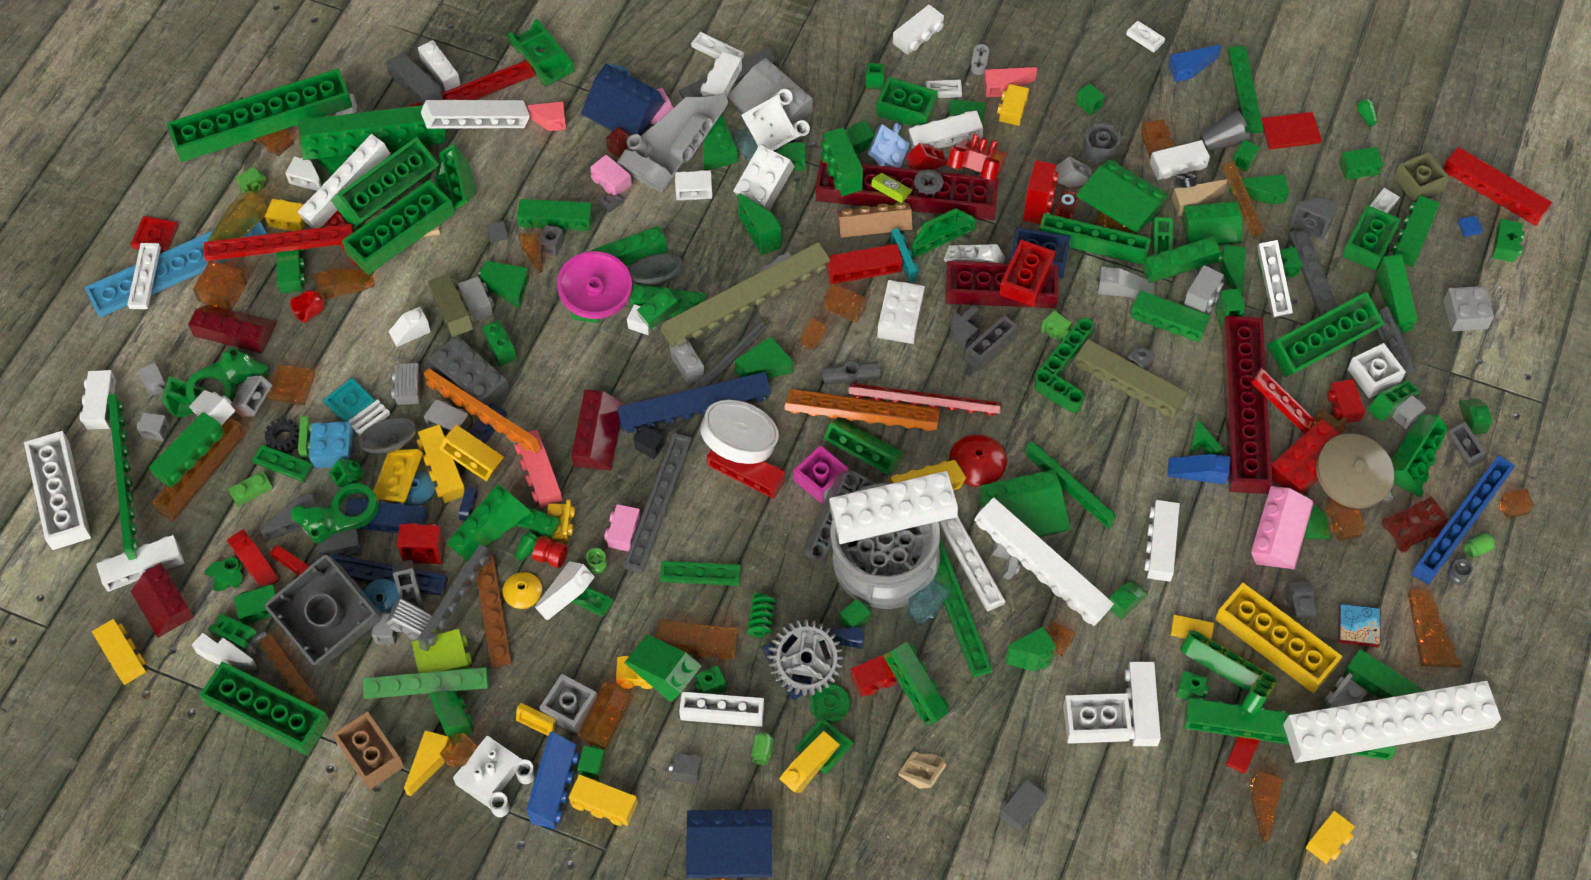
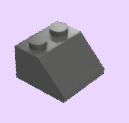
M1324 197L1298 202L1289 226L1297 230L1307 229L1309 235L1323 240L1332 224L1339 204Z

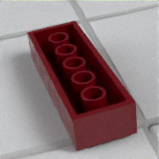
M947 261L945 304L1032 307L999 295L1001 281L1010 263ZM1058 265L1052 266L1035 307L1032 308L1056 309L1058 301Z

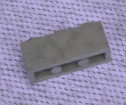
M1003 315L966 348L965 361L979 372L1016 339L1018 325Z

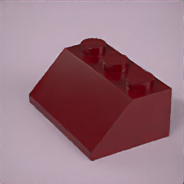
M162 563L145 571L130 591L158 638L194 618Z

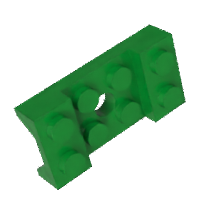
M538 19L534 20L529 30L519 35L512 32L508 33L509 43L518 54L521 53L545 87L575 72L572 60ZM538 49L545 50L543 52H537Z

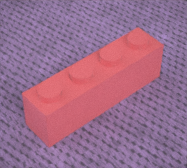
M537 429L528 433L537 438L541 449L534 454L530 450H524L519 443L514 444L517 455L521 454L522 459L519 461L522 470H527L528 475L525 478L528 486L533 487L534 491L531 494L534 503L538 502L540 509L548 507V504H557L563 501Z

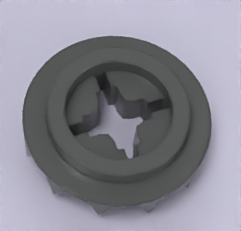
M923 170L915 176V188L919 190V193H925L926 196L931 193L934 195L937 191L940 192L943 186V178L934 170ZM932 181V185L928 184L925 186L926 182Z

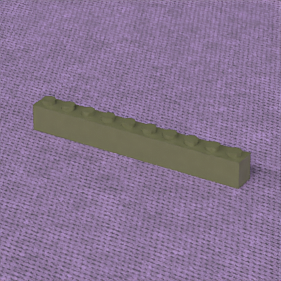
M818 242L663 322L660 330L671 348L677 345L681 347L688 342V339L692 337L696 339L703 335V331L717 328L722 321L728 322L735 318L736 314L740 312L744 314L749 311L751 306L763 304L766 298L778 296L783 289L787 288L789 290L795 287L797 282L801 280L805 282L810 279L812 274L824 272L830 259Z

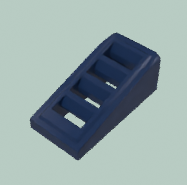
M861 627L830 629L828 635H836L832 639L833 642L840 641L838 645L863 649V632Z

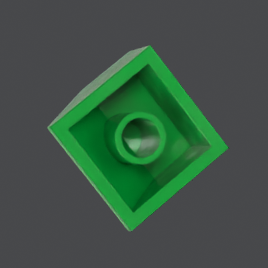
M1041 627L1009 644L1005 662L1007 665L1031 671L1044 670L1052 664L1056 645L1044 627Z
M455 691L429 693L441 725L451 743L472 734L470 726L474 724L470 715H465L463 711L466 706L462 697L457 698Z

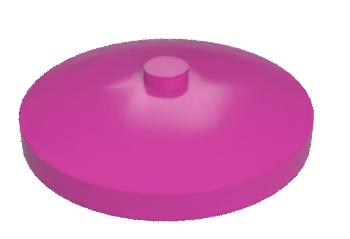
M584 252L572 257L563 265L557 279V290L561 302L574 314L589 319H601L616 314L627 304L631 296L632 279L629 270L618 258L604 252Z

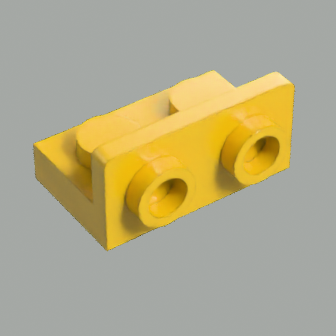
M566 500V504H548L547 514L559 518L561 521L553 538L549 539H552L553 542L569 543V536H573L571 518H575V507H572L571 500Z

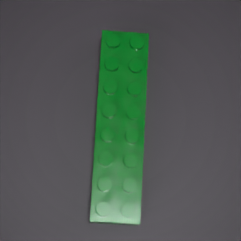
M424 105L298 120L299 145L303 160L351 155L371 134L382 141L387 149H400L415 137H418L424 146L443 144L446 138V128L426 127L421 115Z

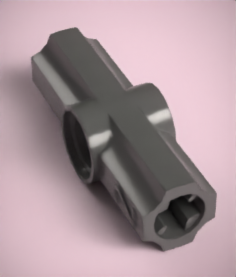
M848 361L842 366L822 368L823 383L826 385L845 382L850 385V383H857L861 380L879 379V363L877 361L857 364L854 361Z

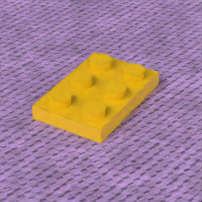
M419 449L397 450L387 453L373 490L379 500L386 503H405L423 454Z

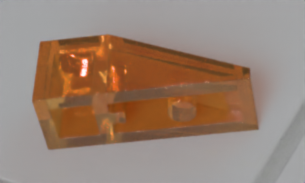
M330 269L313 274L317 291L323 300L375 287L372 273L367 275L363 270Z
M1258 771L1256 777H1252L1249 784V789L1252 790L1250 798L1261 840L1267 843L1272 831L1283 778Z

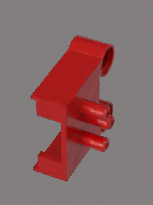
M973 134L971 141L964 139L956 146H951L946 163L948 166L956 169H962L963 166L981 172L980 176L988 180H996L997 175L1004 168L1008 153L996 150L998 144L996 140H991L989 147L986 146L988 141L986 138H981L978 144L980 137L978 134Z

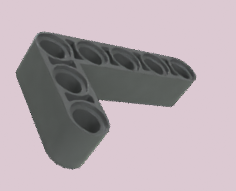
M843 471L837 474L804 546V555L808 559L820 560L825 558L831 546L832 520L829 517L831 512L829 498L837 497L839 493L841 495L854 493L861 489L863 484L866 487L876 483L854 471ZM846 476H848L850 480L848 485L845 482ZM823 528L826 531L824 538L821 535V531ZM815 546H816L817 549H818V552H817L816 555H814V553H813V549H814Z

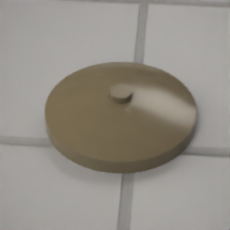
M1352 433L1338 435L1328 441L1318 454L1316 473L1320 485L1333 500L1344 506L1357 509L1372 507L1381 502L1392 489L1394 483L1392 461L1387 452L1377 442L1366 436Z

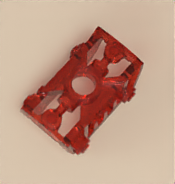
M1430 496L1423 502L1419 501L1418 504L1404 511L1394 513L1389 518H1384L1381 521V525L1396 540V547L1399 551L1406 553L1410 547L1430 537L1432 539L1437 538L1446 525L1448 518L1437 502ZM1432 504L1430 510L1427 511L1426 509ZM1430 515H1439L1441 517L1436 521L1429 519ZM1417 516L1421 522L1414 523L1411 521V518ZM1402 528H1410L1408 534L1399 538L1398 534Z

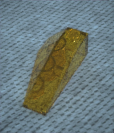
M253 191L243 192L230 203L206 242L241 238L265 217L268 210L265 200Z

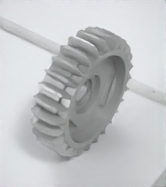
M797 620L796 627L789 623V630L782 627L781 630L784 634L776 633L775 635L779 639L771 640L775 647L768 648V650L773 652V655L767 656V658L773 659V662L768 664V666H774L775 668L771 671V674H778L775 681L782 680L781 687L789 685L787 688L788 692L795 688L796 695L799 694L800 690H802L803 696L807 695L808 690L811 695H814L815 688L818 692H822V685L825 688H829L830 686L827 681L835 682L832 675L838 676L840 673L835 669L842 668V665L837 663L838 660L843 659V657L837 655V653L842 651V649H836L840 641L833 642L832 639L836 635H828L830 628L823 631L822 623L815 627L816 621H812L808 625V620H804L803 625H801V622ZM793 634L797 637V640L786 653L782 652L783 644ZM821 640L825 641L830 654V659L825 661L819 644ZM804 651L809 652L812 656L809 663L801 661V654ZM792 674L812 677L811 684L793 681Z

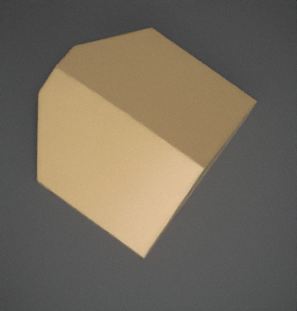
M912 752L898 774L919 789L931 788L946 767V764L941 756L932 753Z

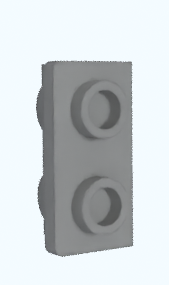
M1349 673L1346 678L1341 677L1335 685L1337 690L1334 693L1332 691L1329 692L1324 700L1327 703L1324 709L1360 703L1368 691L1350 680L1353 675Z

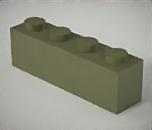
M449 274L429 280L428 284L432 296L451 336L454 337L473 330L471 324L474 321L472 313L469 311L455 279L451 280Z

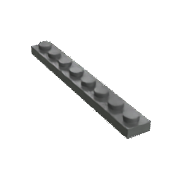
M673 433L625 559L624 569L643 574L691 446L692 437Z

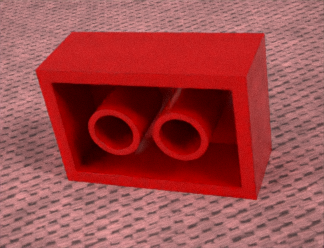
M1035 160L1027 190L1023 221L1041 224L1043 214H1051V206L1054 202L1059 172H1056L1057 164Z
M1020 240L1001 281L999 295L1035 307L1054 264L1056 251Z

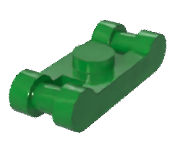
M221 613L217 616V621L214 625L211 624L207 629L212 635L224 638L242 649H245L250 638H254L257 634L250 626Z

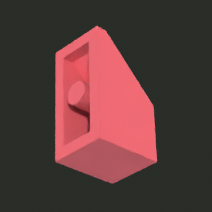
M563 102L528 105L530 119L548 131L566 129Z

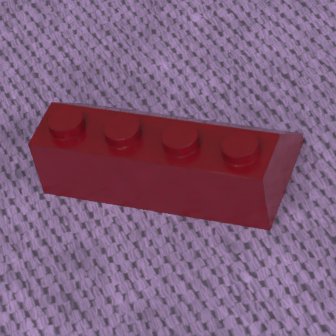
M207 304L195 310L188 326L194 337L262 354L277 323L276 321Z
M584 389L571 454L573 467L612 470L620 427L617 407L624 406V403L604 391Z

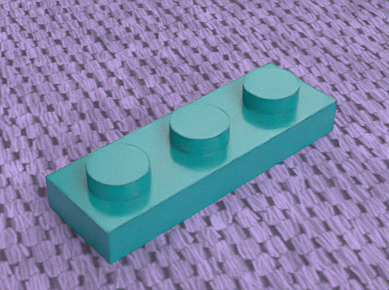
M899 228L892 229L891 242L893 245L898 244L902 268L908 282H915L919 270L917 264L912 261V252L910 248L907 249L905 236L900 233Z

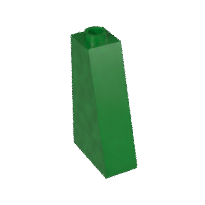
M1401 254L1384 256L1375 279L1385 306L1391 308L1400 331L1408 332L1413 330L1418 319L1403 257Z

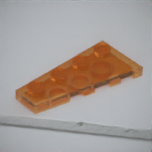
M1410 589L1408 599L1421 666L1460 668L1463 664L1460 658L1457 659L1454 652L1455 646L1453 642L1449 641L1446 634V626L1444 623L1442 624L1438 616L1439 611L1430 590Z

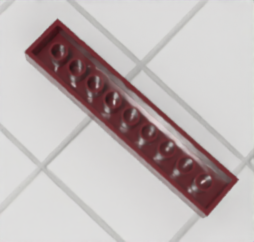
M820 159L815 188V201L877 207L879 204L895 205L898 202L897 200L872 187V179L883 173L912 189V192L903 201L909 203L912 212L944 214L957 208L977 219H995L999 178L988 180L981 176L938 172L943 178V186L940 192L937 191L934 195L931 193L926 196L923 192L919 193L914 184L915 176L923 170L861 164L863 168L862 191L841 196L839 190H836L834 187L833 176H829L827 163ZM932 181L926 182L925 186L928 184L932 185Z
M1225 316L1221 331L1227 456L1230 457L1229 492L1268 494L1272 485L1268 399L1251 383L1259 369L1262 368L1266 372L1263 318Z

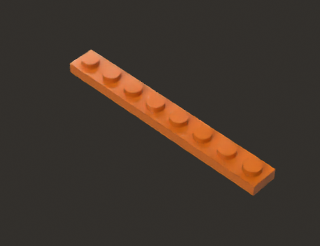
M428 368L424 372L427 380L426 384L432 390H438L444 398L449 397L458 407L462 406L470 415L478 416L484 424H490L498 433H504L510 441H516L524 450H530L536 454L541 449L537 438L431 369Z

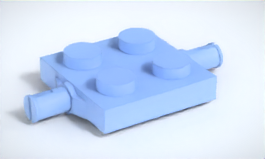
M895 123L892 130L883 124L878 127L867 153L876 160L878 166L901 167L910 145L908 141L898 135L901 125Z

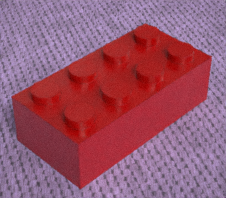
M1321 419L1271 464L1272 480L1280 487L1291 488L1303 495L1318 481L1316 461L1319 452L1328 441L1342 434L1325 420Z

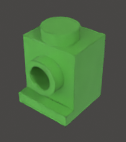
M254 167L235 177L240 190L248 199L252 198L251 195L265 187L264 182L266 178L261 171L258 172Z
M1054 310L1042 322L1041 332L1043 334L1047 332L1050 337L1061 342L1070 332L1072 323Z

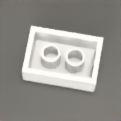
M759 145L733 192L736 195L741 193L770 211L795 166L790 159Z
M888 280L878 323L877 338L914 344L925 286Z
M1128 693L1065 696L1063 708L1067 743L1121 742L1130 740L1132 726Z

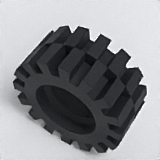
M278 418L276 419L277 423L272 421L270 422L271 426L268 425L266 427L267 431L264 432L265 440L268 447L286 454L287 451H290L291 454L293 453V448L298 449L299 427L292 419L287 421L286 418H283V421H280ZM280 433H290L288 439L284 441L276 440Z

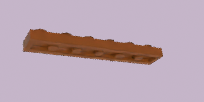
M493 554L488 555L489 561L487 565L479 571L477 584L490 663L493 668L512 664L494 557Z

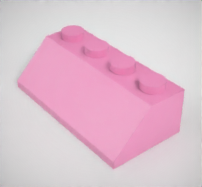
M1270 487L1251 551L1256 565L1295 569L1314 504L1311 499L1291 488Z

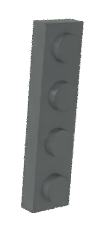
M1387 306L1379 310L1378 313L1385 325L1377 328L1382 342L1406 371L1404 375L1406 377L1417 371L1391 308Z

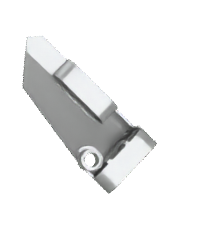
M726 94L707 97H685L642 136L638 134L631 135L627 140L628 150L625 149L616 163L639 181L663 193L675 176V172L679 170L683 162H688L728 105L729 102Z

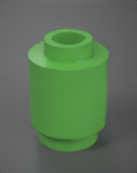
M1482 532L1468 539L1463 545V549L1468 557L1477 558L1493 550L1495 540L1492 535Z
M761 732L754 736L751 752L753 763L767 765L769 760H771L774 739L770 734Z

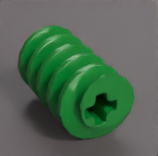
M754 593L752 595L753 599L751 601L752 606L750 608L747 634L754 638H764L766 634H771L773 631L769 627L774 624L771 619H774L775 615L771 612L776 610L773 605L777 603V600L763 593Z

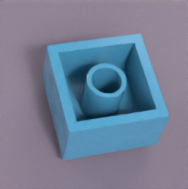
M350 422L311 423L309 458L313 468L333 467L338 459L353 460L354 431Z

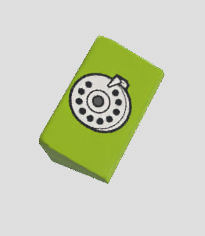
M883 173L872 179L873 188L900 203H903L912 192V189Z

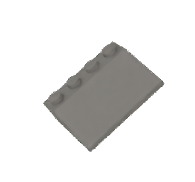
M767 58L753 66L727 97L740 111L746 113L771 99L772 95L781 89H788L792 93L793 98L788 105L782 108L791 124L802 120L813 112V99Z

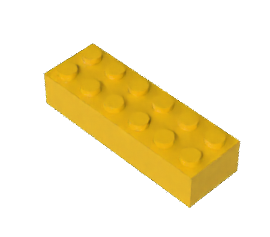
M1242 583L1222 605L1215 618L1217 622L1313 694L1334 671L1343 657L1245 583Z

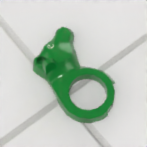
M235 347L229 348L222 354L220 361L191 375L186 384V398L189 405H191L197 399L194 395L196 384L203 379L213 378L223 385V395L232 402L234 401L233 398H235L237 384L244 383L247 380L246 377H267L269 374L268 367L263 363L255 361L248 354L240 352Z
M360 483L349 484L342 487L335 494L329 507H304L297 505L291 510V518L303 528L314 543H322L336 533L358 529L370 523L379 510V499L368 486ZM353 493L365 494L369 498V505L362 514L356 517H348L341 513V504L347 496Z

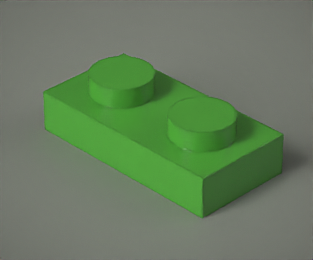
M308 416L300 417L298 452L301 459H310L311 422Z
M261 471L228 490L239 507L268 492L273 487L265 473Z

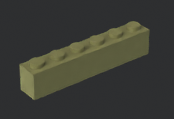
M1089 339L1077 354L1075 365L1079 369L1093 374L1097 379L1104 380L1111 384L1112 387L1126 392L1130 397L1137 398L1144 402L1145 405L1159 410L1165 416H1170L1174 419L1185 402L1187 392Z

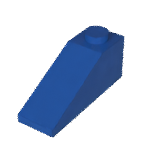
M1220 44L1171 55L1168 67L1175 82L1193 78L1218 59L1221 49Z
M1207 454L1169 458L1167 477L1225 485L1229 475L1230 457Z

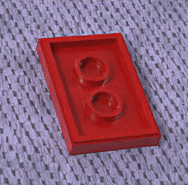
M1313 112L1261 118L1269 150L1319 144L1322 141Z

